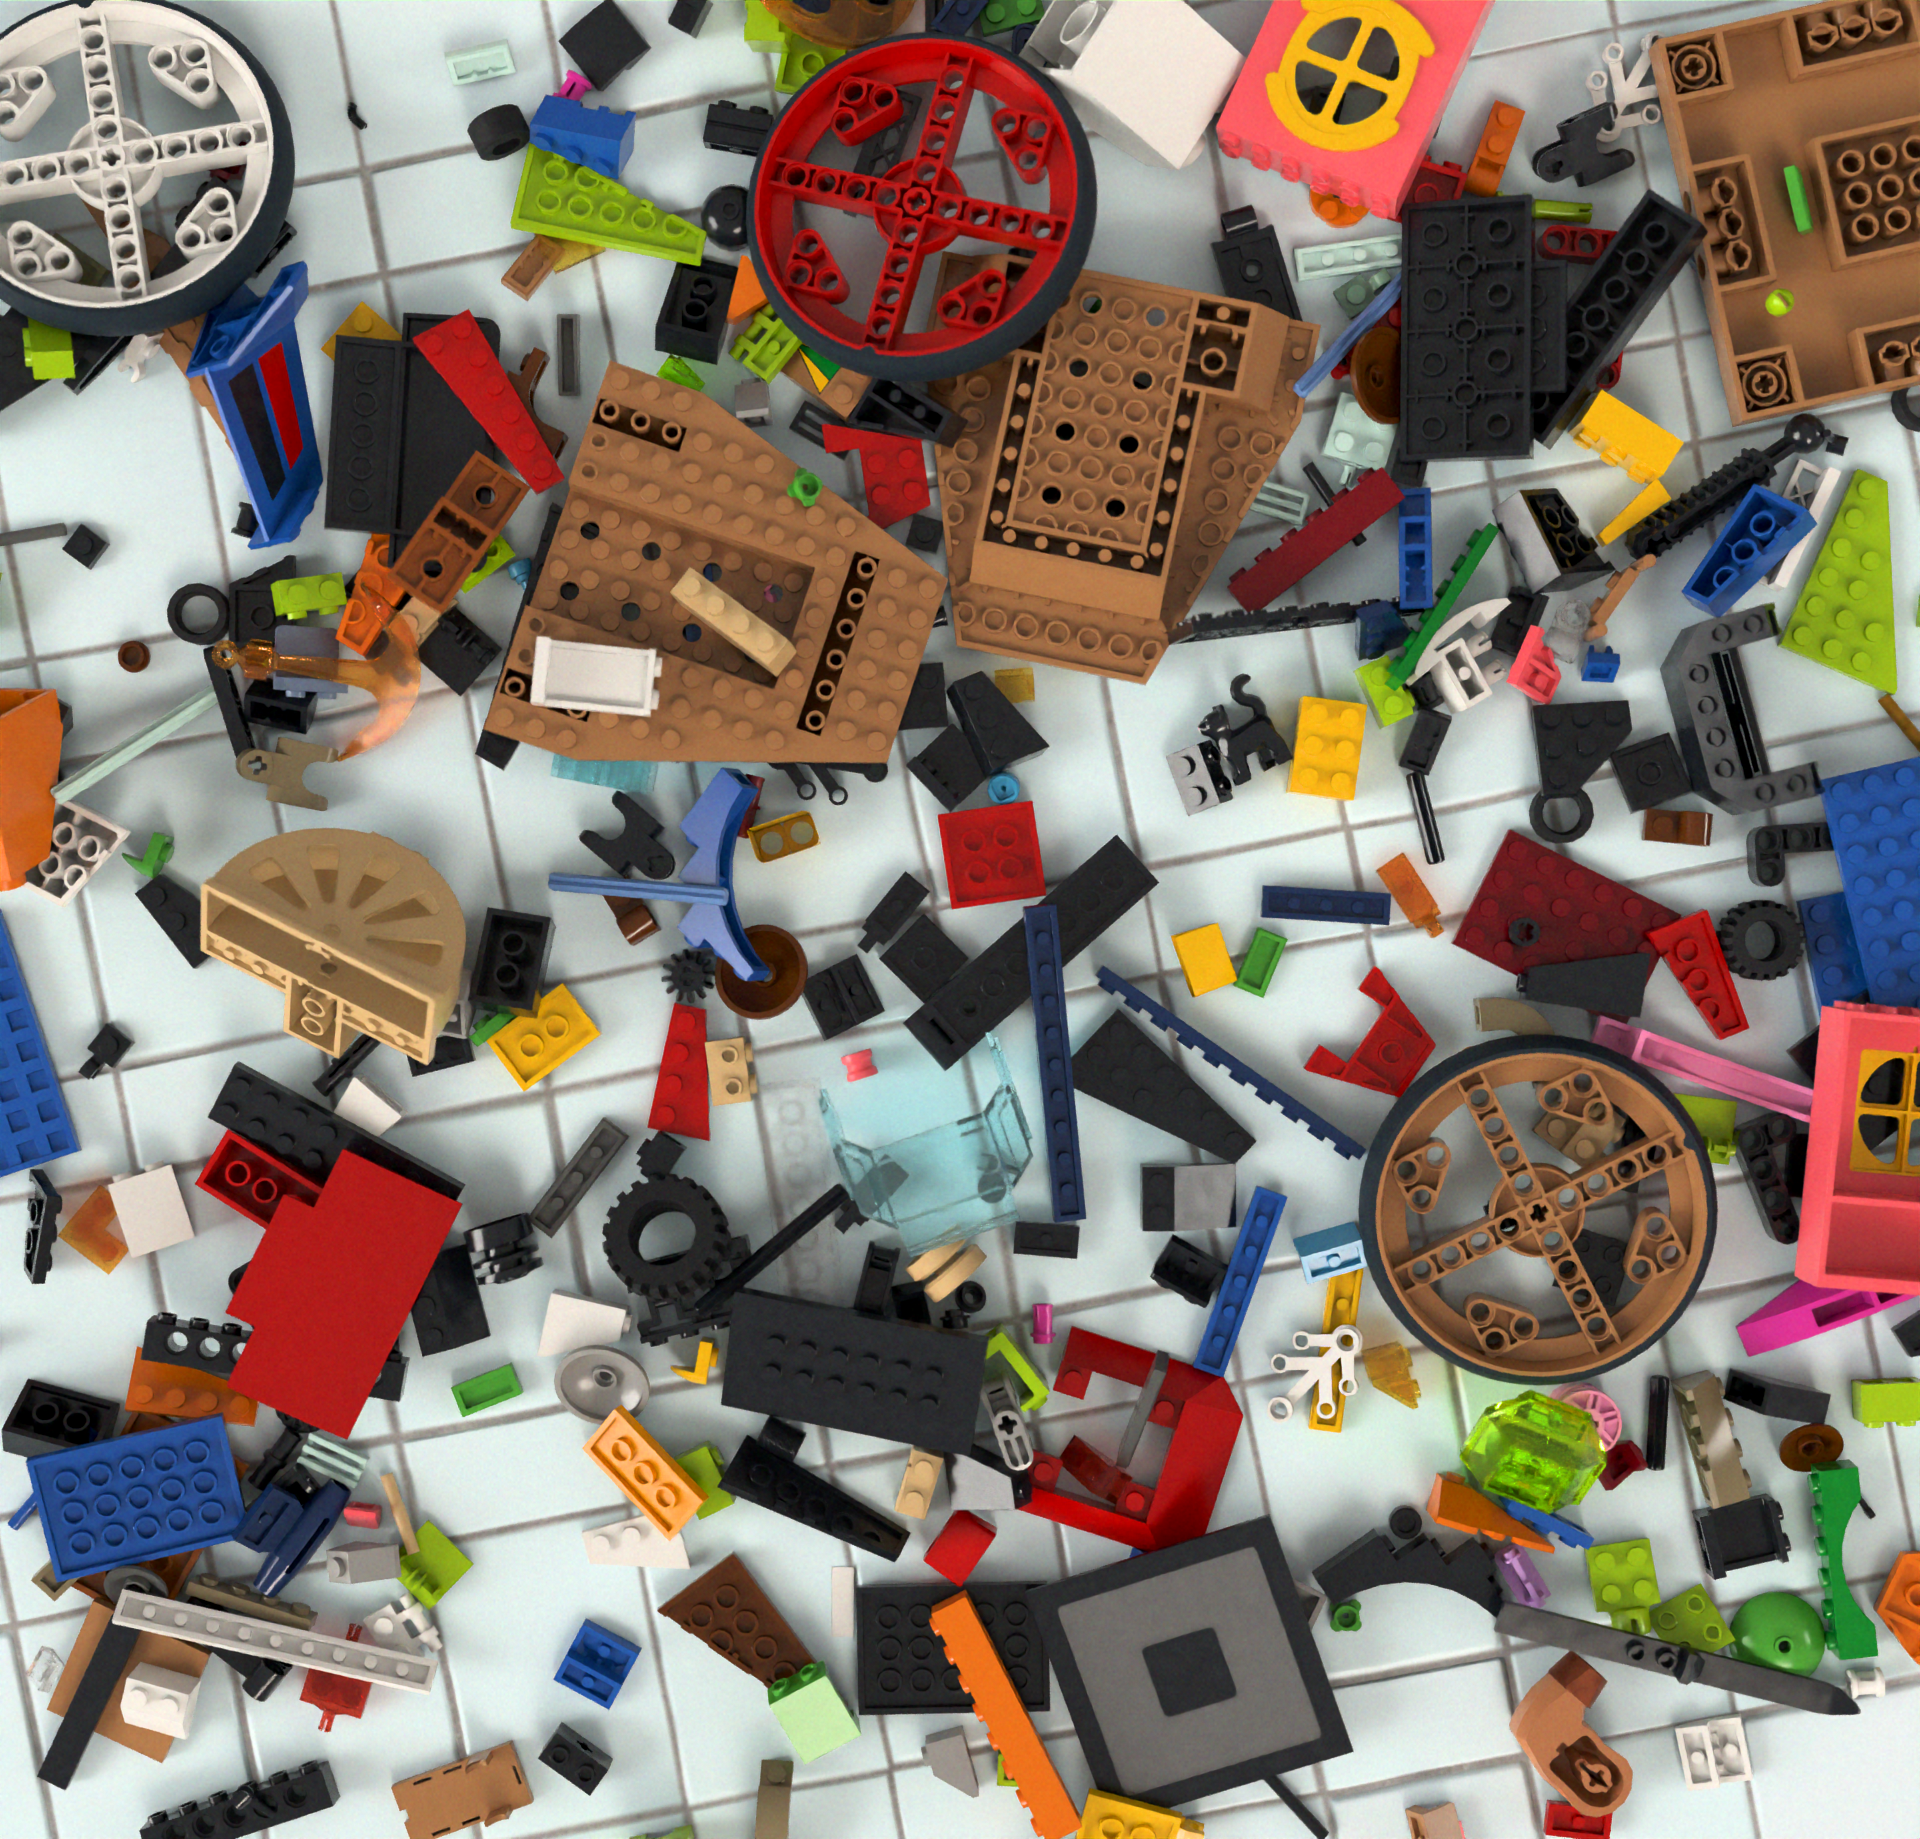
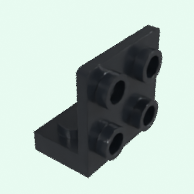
M954 724L948 726L917 757H914L906 764V767L950 813L987 779L983 776L966 736Z

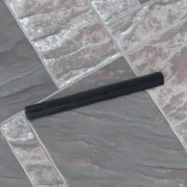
M839 1183L832 1187L694 1303L697 1313L703 1318L709 1316L734 1295L737 1286L743 1287L845 1202L849 1198L847 1190Z

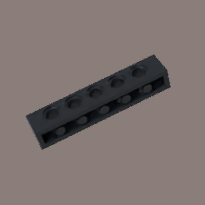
M312 1760L300 1765L298 1771L288 1774L287 1770H282L270 1775L268 1781L258 1784L257 1780H252L238 1787L240 1788L243 1785L250 1786L256 1798L264 1804L266 1803L263 1800V1795L272 1796L275 1799L276 1805H267L276 1811L272 1819L256 1808H253L250 1804L244 1807L245 1816L237 1815L233 1810L231 1802L234 1792L227 1794L226 1790H222L210 1795L208 1801L197 1804L196 1800H192L180 1805L178 1811L167 1814L166 1810H162L147 1817L148 1821L139 1832L142 1839H237L333 1807L340 1798V1794L329 1761L318 1764L317 1760ZM293 1785L304 1787L306 1795L300 1796L296 1794ZM203 1815L211 1816L215 1821V1826L207 1825L203 1820ZM173 1825L181 1826L185 1836L177 1835L173 1830Z

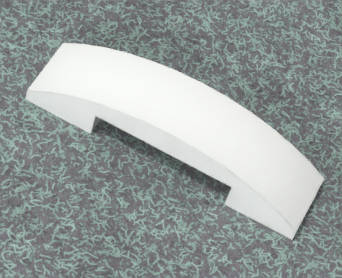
M1508 598L1478 603L1448 620L1436 631L1406 679L1405 683L1408 687L1442 659L1434 649L1469 621L1477 631L1511 603Z

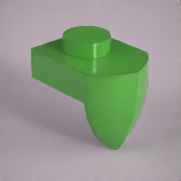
M154 832L143 859L123 852L122 857L135 870L154 879L162 870L164 863H168L174 853L175 846L172 845L174 837Z

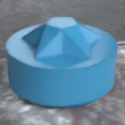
M1007 771L994 774L988 784L989 797L1000 805L1014 802L1020 792L1018 778Z

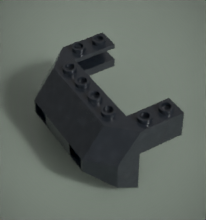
M1774 602L1681 629L1660 667L1693 793L1732 816L1800 801L1826 792L1818 772V761L1771 772L1737 647L1783 634L1777 622Z

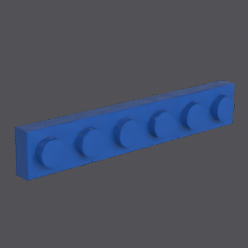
M1256 1185L1230 1257L1227 1272L1223 1277L1195 1355L1193 1367L1224 1377L1288 1198L1286 1195Z

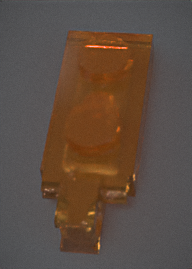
M1400 853L1375 870L1409 923H1412L1416 929L1423 926L1430 938H1435L1444 932L1436 919V916L1441 914L1437 903L1404 853Z

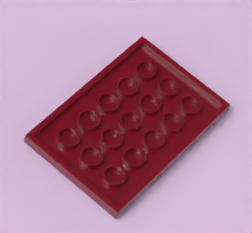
M1509 829L1451 944L1517 977L1519 973H1523L1524 967L1636 952L1650 954L1646 979L1647 985L1661 956L1645 932L1679 919L1681 914ZM1530 918L1538 924L1540 935L1536 943L1525 947L1518 946L1511 941L1508 930L1514 920ZM1520 924L1517 927L1520 931L1517 937L1520 940L1522 938L1530 939V925L1522 926ZM1583 1009L1597 1017L1601 1015L1627 1024L1631 1017Z

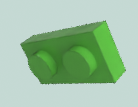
M990 0L979 15V21L983 37L1012 31L1022 23L1039 24L1045 13L1041 0Z

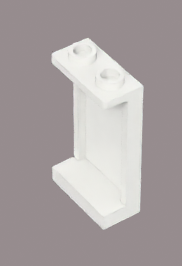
M537 636L530 702L535 706L651 717V709H658L659 690H653L654 677H661L662 657H656L657 650L654 648L649 650L557 641L551 640L550 637Z

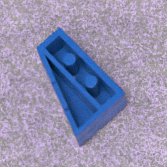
M545 95L530 122V143L543 151H550L565 157L572 163H579L591 168L600 175L610 176L618 180L633 153L636 112L627 111L625 115L610 113L609 107L600 105L597 110L582 107L581 101Z

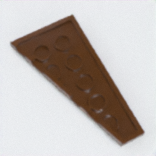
M735 1551L657 1608V1612L678 1623L681 1626L680 1628L701 1639L713 1651L748 1675L751 1674L760 1680L767 1688H770L779 1679L789 1678L799 1673L808 1664L818 1663ZM840 1693L841 1697L843 1698L844 1702L846 1703V1705H847V1707H848V1702L845 1700V1698H844V1697L842 1696V1694Z

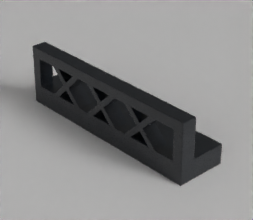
M896 89L903 101L912 104L909 114L865 139L853 173L872 177L876 162L882 158L885 159L889 167L887 172L899 164L922 103L921 97ZM893 99L885 100L881 107L888 106ZM905 123L904 128L901 132L899 126ZM896 128L900 137L898 144L885 150L883 144L889 130ZM893 154L892 160L890 162L888 155ZM859 190L855 193L854 198L862 197L866 190ZM843 210L844 214L854 218L859 214ZM860 214V215L869 217V218H871V219H874L873 216H868V215Z

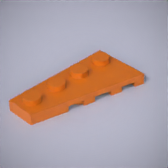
M372 534L370 540L368 539L364 551L365 556L360 571L358 570L351 598L348 599L335 639L364 657L406 594V591L386 579L391 570L388 569L390 535Z
M137 1346L125 1404L126 1412L195 1419L223 1412L226 1424L255 1427L260 1402L226 1387L227 1380L196 1368L141 1360L142 1348Z

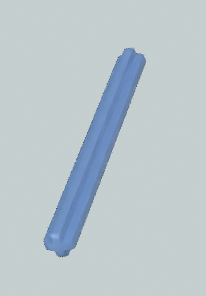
M1401 271L1293 385V391L1300 398H1306L1357 344L1360 337L1370 330L1401 297Z
M555 872L549 875L548 887L553 891L723 906L728 903L729 897L728 889L707 885Z

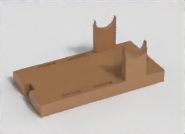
M513 1740L396 1782L391 1787L399 1811L405 1809L407 1811L409 1819H406L404 1824L410 1839H436L485 1821V1827H488L498 1821L509 1819L513 1810L532 1804L534 1801ZM460 1765H461V1767H459V1768H457V1769H454V1770H451V1771H449V1772H446V1770H449V1769H452V1768H454V1767H457V1766H460ZM514 1766H515L516 1769H517L519 1778H520V1780H521L520 1782H519V1779H518V1777H517V1774H516V1771H515V1769H514ZM430 1776H431L430 1779H427V1780L421 1781V1782H419V1783H416V1781H419V1780H422V1779H424V1778H427V1777H430Z

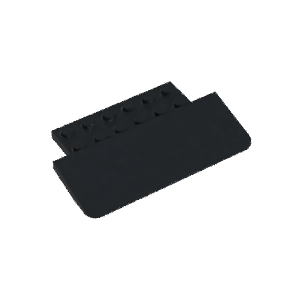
M403 313L402 341L336 335L324 530L390 535L388 569H392L441 496L444 497L475 451L477 450L493 461L494 442L491 440V437L474 419L462 401L452 392L440 374L435 371L422 355L412 339L456 315ZM474 317L499 361L501 333L498 325L491 319ZM480 488L476 492L477 500L481 504H490L491 490L489 488ZM488 551L471 573H476L485 566ZM431 560L423 565V571L442 572V567L437 561Z

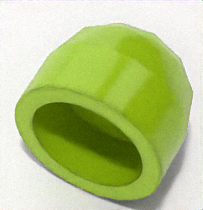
M1783 288L1771 292L1766 298L1765 303L1768 312L1774 316H1783L1791 311L1794 306L1792 292ZM1777 294H1780L1782 298L1785 300V302L1788 304L1787 308L1784 305L1783 301L1777 296Z

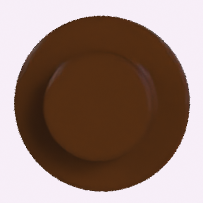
M128 641L118 651V662L128 672H141L150 663V651L145 644L139 641Z

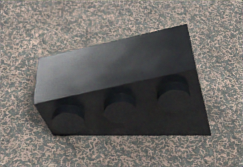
M872 378L850 416L848 423L864 429L953 448L969 420L911 382Z

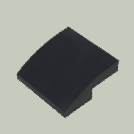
M614 0L602 2L559 40V43L598 91H604L625 69L630 70L651 49V46Z
M857 954L807 978L805 988L801 994L824 1041L885 1011Z

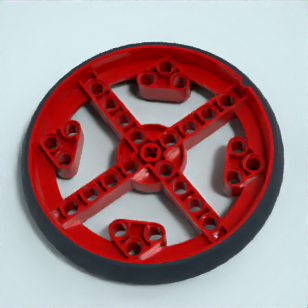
M921 32L887 37L850 51L821 69L790 98L768 130L756 157L747 196L746 228L753 267L765 296L785 326L809 348L840 367L864 376L901 382L933 381L959 376L989 365L1016 350L1051 319L1067 298L1081 273L1094 235L1097 216L1095 164L1087 136L1069 102L1045 75L1019 55L999 45L955 33ZM963 81L958 88H950L954 82ZM919 82H937L915 158L895 165L882 179L806 163L816 144L830 127L842 145L847 147L859 145L865 139L902 117L904 104L895 87ZM975 89L1007 106L994 113L991 125L999 143L1022 181L1029 185H1036L1041 183L1048 173L1050 186L1049 214L967 197L962 180L951 168ZM862 93L859 99L851 101L855 94ZM893 99L888 106L881 107L885 100ZM948 111L954 112L950 118L941 119L944 113ZM854 123L849 130L842 131L846 124ZM1015 124L1011 131H1002L1006 125ZM1046 130L1042 137L1033 138L1037 131ZM945 142L940 149L932 150L936 143ZM1038 161L1033 168L1024 169L1027 162ZM936 172L932 179L923 180L927 173ZM805 177L804 182L800 185H794L798 178ZM835 183L831 191L824 192L828 184ZM866 190L862 197L854 198L856 192ZM896 196L894 202L884 205L888 197ZM795 200L874 217L876 228L881 237L889 244L865 325L849 318L832 306L847 300L850 295L849 283L828 246L817 231L804 229L794 237L793 210ZM957 209L954 216L950 218L944 217L947 211ZM980 216H988L984 223L975 224L976 219ZM1019 222L1015 230L1006 231V227L1010 223ZM1044 228L1051 229L1047 236L1042 238L1036 237L1040 230ZM918 233L913 241L905 242L909 234ZM959 235L1037 251L1029 268L1012 289L1000 270L993 268L984 270L939 299L937 312L947 327L946 329L926 333H903L926 255L943 250ZM817 244L813 252L805 253L807 247ZM904 263L909 264L904 272L896 273L898 266ZM808 274L807 279L803 283L796 284L797 279L801 275ZM838 281L834 289L826 290L830 282ZM995 283L1001 284L997 292H987L991 285ZM899 294L896 302L887 304V300L891 295ZM956 307L961 308L957 316L948 317L950 310ZM983 315H992L988 323L978 324L979 319ZM883 325H890L888 332L878 335L879 328Z

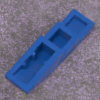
M1431 487L1400 489L1405 496V499L1399 503L1398 517L1400 609L1433 608Z

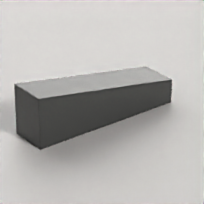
M557 314L559 396H580V315Z

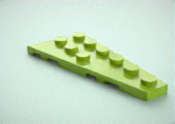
M529 142L510 222L511 229L701 266L707 239L706 231L675 214L670 215L654 206L653 202L645 198L642 200L629 193L627 188L598 174L594 170L586 166L581 167L553 152L543 151Z

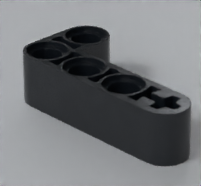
M1828 823L1769 825L1753 828L1748 833L1746 839L1748 875L1751 882L1761 887H1772L1780 884L1785 877L1784 854L1834 851L1833 844L1828 845L1823 839V833L1828 828ZM1795 830H1798L1803 838L1801 845L1798 847L1794 846L1791 842V834ZM1763 832L1768 833L1771 839L1770 845L1766 849L1762 848L1759 844V836ZM1765 864L1770 865L1773 871L1772 877L1768 881L1764 880L1761 876V868Z
M1771 1112L1734 1127L1732 1144H1736L1735 1155L1765 1232L1771 1239L1788 1245L1798 1241L1800 1220L1772 1148L1792 1140L1796 1135L1797 1126L1794 1119L1790 1116ZM1781 1119L1784 1123V1130L1780 1135L1775 1136L1772 1126L1775 1121ZM1748 1131H1752L1754 1142L1751 1146L1745 1147L1742 1142L1743 1135ZM1759 1161H1764L1766 1171L1762 1176L1756 1177L1754 1167ZM1775 1190L1778 1196L1777 1202L1773 1206L1768 1207L1766 1196L1769 1192ZM1781 1222L1788 1224V1227L1784 1229V1235L1778 1232V1230L1783 1228Z
M190 1596L186 1601L187 1604L230 1613L219 1604L194 1596ZM203 1644L246 1678L242 1684L243 1689L248 1695L260 1702H265L293 1668V1664Z

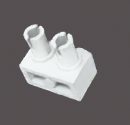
M1483 631L1478 632L1465 642L1463 638H1459L1435 650L1442 659L1428 672H1431L1432 680L1440 695L1443 696L1444 702L1451 714L1466 710L1492 695L1493 693L1489 686L1507 676L1506 668L1494 673L1495 670L1504 666L1498 659L1493 660L1492 663L1482 669H1479L1474 658L1492 648L1491 640L1479 645L1480 642L1489 637Z

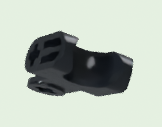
M1601 103L1557 124L1556 128L1560 140L1550 143L1535 152L1531 161L1534 173L1549 183L1560 182L1574 175L1577 186L1584 187L1632 166L1635 162L1633 152L1622 148L1609 153H1600L1596 146V136L1600 129L1617 118L1618 109L1616 103ZM1550 158L1556 161L1552 164L1553 170L1551 171L1545 168L1549 165L1548 159Z
M617 790L612 795V803L624 816L625 829L623 833L614 840H606L594 831L583 830L579 835V840L623 877L635 866L651 879L664 880L669 878L675 870V858L665 847L656 841L665 827L629 796ZM654 857L658 859L664 858L662 864L665 868L663 870H652L654 867L652 859Z

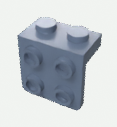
M277 626L275 629L273 689L286 690L285 697L305 698L306 691L317 692V698L336 699L337 693L348 694V681L338 680L339 641L335 639L338 630L320 627Z

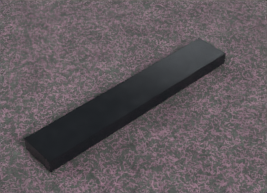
M113 1615L105 1628L37 1777L63 1790L69 1787L142 1631L113 1624Z

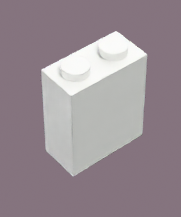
M163 1160L144 1166L146 1173L134 1177L131 1171L113 1176L114 1183L108 1185L131 1258L195 1238L172 1165L165 1166Z

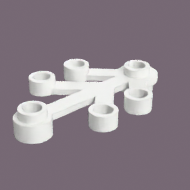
M1651 31L1642 38L1640 42L1642 54L1626 81L1621 64V59L1624 56L1623 47L1618 43H1611L1603 50L1602 59L1608 66L1615 96L1613 102L1616 103L1618 115L1613 122H1610L1612 125L1611 131H1606L1603 127L1600 129L1596 136L1598 142L1611 143L1620 136L1623 129L1639 125L1652 126L1660 120L1661 110L1654 104L1647 105L1639 113L1621 116V114L1629 104L1659 97L1656 84L1641 88L1637 87L1651 65L1648 51L1653 46L1652 39L1666 38L1667 36L1663 32ZM1609 49H1614L1617 52V59L1609 56ZM1600 70L1593 71L1586 78V87L1591 91L1594 106L1607 102L1603 88L1607 85L1608 79L1606 74ZM1593 76L1600 78L1601 86H1595L1592 83ZM1647 110L1654 112V120H1649L1646 117Z
M1350 1324L1337 1327L1333 1334H1310L1305 1330H1300L1293 1335L1292 1344L1298 1350H1306L1310 1346L1331 1347L1323 1357H1288L1284 1353H1277L1271 1358L1270 1366L1277 1373H1283L1286 1370H1309L1285 1396H1276L1268 1403L1267 1413L1273 1421L1282 1423L1290 1419L1294 1412L1293 1405L1318 1379L1319 1403L1317 1404L1316 1411L1321 1418L1329 1419L1333 1417L1337 1411V1406L1332 1396V1365L1340 1357L1343 1377L1338 1386L1340 1392L1345 1396H1352L1358 1391L1359 1383L1355 1378L1354 1355L1363 1346V1335L1357 1327ZM1302 1334L1308 1338L1306 1346H1300L1297 1343L1298 1335ZM1348 1334L1352 1336L1353 1344L1351 1346H1345L1342 1343L1343 1335ZM1277 1357H1282L1286 1361L1285 1368L1279 1369L1275 1366V1359ZM1345 1380H1350L1354 1383L1353 1391L1347 1392L1344 1390L1343 1382ZM1277 1403H1284L1287 1406L1285 1414H1279L1276 1411ZM1323 1403H1329L1332 1406L1331 1414H1324L1321 1411Z

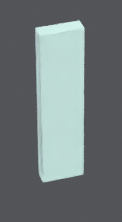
M1402 232L1295 248L1293 254L1297 281L1299 283L1378 271L1384 268L1402 267Z

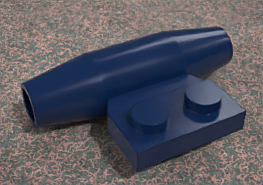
M330 1478L301 1506L295 1495L271 1482L268 1484L231 1534L234 1541L259 1554L261 1552H269L253 1582L259 1591L273 1598L303 1570L332 1531L352 1493L346 1485Z

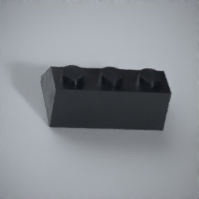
M466 1244L440 1250L411 1309L422 1357L455 1349L491 1336L471 1255Z
M27 1379L1 1430L3 1451L23 1457H31L87 1444L90 1440V1426L98 1432L97 1437L92 1442L112 1438L120 1403Z

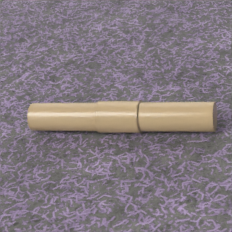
M393 1473L383 1475L380 1478L391 1506L394 1520L409 1556L419 1552L420 1549Z

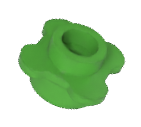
M799 468L794 473L795 479L793 483L787 486V493L790 497H797L804 506L809 507L815 504V497L820 494L823 482L815 474L808 473L805 468ZM804 484L807 486V490L803 489Z
M1352 1599L1350 1602H1339L1335 1605L1332 1602L1330 1603L1329 1608L1332 1611L1330 1627L1333 1631H1358L1361 1628L1362 1623L1359 1616L1361 1604L1359 1601ZM1348 1613V1618H1343V1614Z

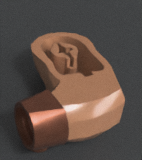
M1569 1651L1548 1670V1673L1531 1687L1517 1706L1509 1723V1728L1541 1777L1561 1793L1582 1815L1597 1818L1613 1813L1626 1801L1632 1789L1633 1771L1627 1759L1604 1744L1598 1734L1584 1721L1586 1707H1592L1608 1681L1576 1652Z

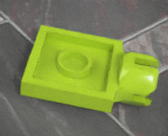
M1649 1538L1590 1546L1589 1550L1584 1548L1595 1612H1607L1613 1628L1641 1635L1650 1633L1652 1627L1649 1609L1650 1606L1661 1603Z

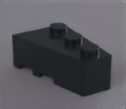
M983 671L957 680L947 689V696L984 778L1036 758L1050 747Z

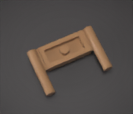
M1648 554L1632 562L1628 568L1621 572L1616 570L1605 584L1609 588L1602 599L1597 597L1587 610L1590 616L1585 623L1591 626V628L1582 632L1581 638L1584 642H1591L1607 634L1608 629L1605 622L1639 576V573L1656 564V557L1654 555Z

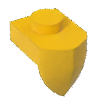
M702 1337L699 1344L696 1367L671 1365L670 1369L688 1381L706 1385L710 1366L716 1367L719 1356V1348H714L715 1339Z

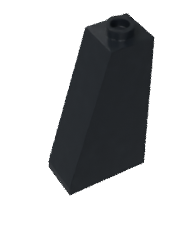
M1636 952L1524 967L1523 973L1518 974L1516 991L1520 992L1519 999L1640 1018L1650 954Z

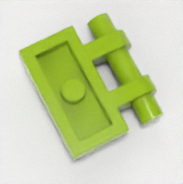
M769 303L766 304L761 312L757 311L751 318L753 322L743 334H738L734 339V346L728 352L737 361L745 352L749 353L742 362L743 365L763 381H766L767 384L772 382L803 343L785 326L779 317L775 322L771 321L776 312ZM763 329L767 331L764 334V336L760 339V341L755 345L753 341L757 338Z

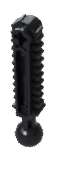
M1801 413L1794 416L1787 423L1784 437L1762 452L1755 448L1750 450L1746 448L1741 449L1742 455L1740 457L1735 456L1733 461L1728 465L1724 464L1721 470L1718 472L1713 471L1712 476L1707 479L1703 478L1699 485L1691 486L1690 491L1687 493L1682 492L1677 500L1669 501L1668 506L1665 508L1660 507L1659 512L1654 515L1650 514L1646 521L1643 523L1638 522L1637 526L1630 529L1625 542V546L1630 552L1629 555L1636 560L1648 554H1652L1656 558L1660 557L1665 550H1671L1672 545L1677 542L1681 543L1687 535H1693L1694 530L1703 528L1704 524L1709 520H1715L1716 515L1725 513V509L1730 506L1734 507L1737 501L1741 498L1744 499L1753 484L1759 486L1763 484L1769 487L1770 479L1777 475L1774 468L1776 464L1794 452L1809 454L1816 451L1823 444L1825 439L1823 435L1825 425L1813 414Z

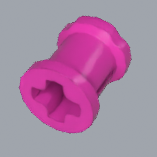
M568 70L566 73L568 78L559 92H554L552 96L580 101L584 93L590 91L593 86L578 73Z

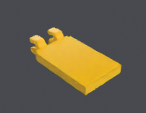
M1089 1788L1081 1814L1082 1828L1077 1830L1075 1839H1203L1204 1824L1191 1819L1185 1820L1186 1817L1182 1816V1812Z

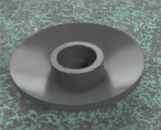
M125 1565L116 1567L109 1571L104 1580V1590L115 1604L118 1603L122 1589L165 1599L168 1598V1588L165 1582L154 1572L139 1566Z

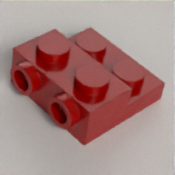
M1425 154L1403 204L1458 200L1461 198L1468 174L1461 172L1463 167L1461 165L1444 161L1443 166L1430 162L1432 157ZM1402 206L1396 219L1387 217V219L1402 224Z

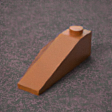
M1447 1471L1446 1476L1437 1473L1426 1507L1427 1512L1436 1523L1477 1535V1531L1480 1529V1532L1499 1541L1504 1540L1506 1536H1510L1511 1541L1515 1544L1554 1554L1555 1547L1549 1540L1524 1522L1508 1515L1503 1507L1468 1482H1465L1466 1477Z

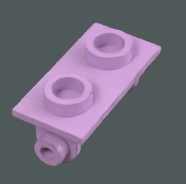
M1511 1543L1494 1553L1496 1557L1494 1561L1519 1604L1533 1606L1538 1609L1546 1604L1544 1599L1550 1596L1551 1593L1524 1547Z

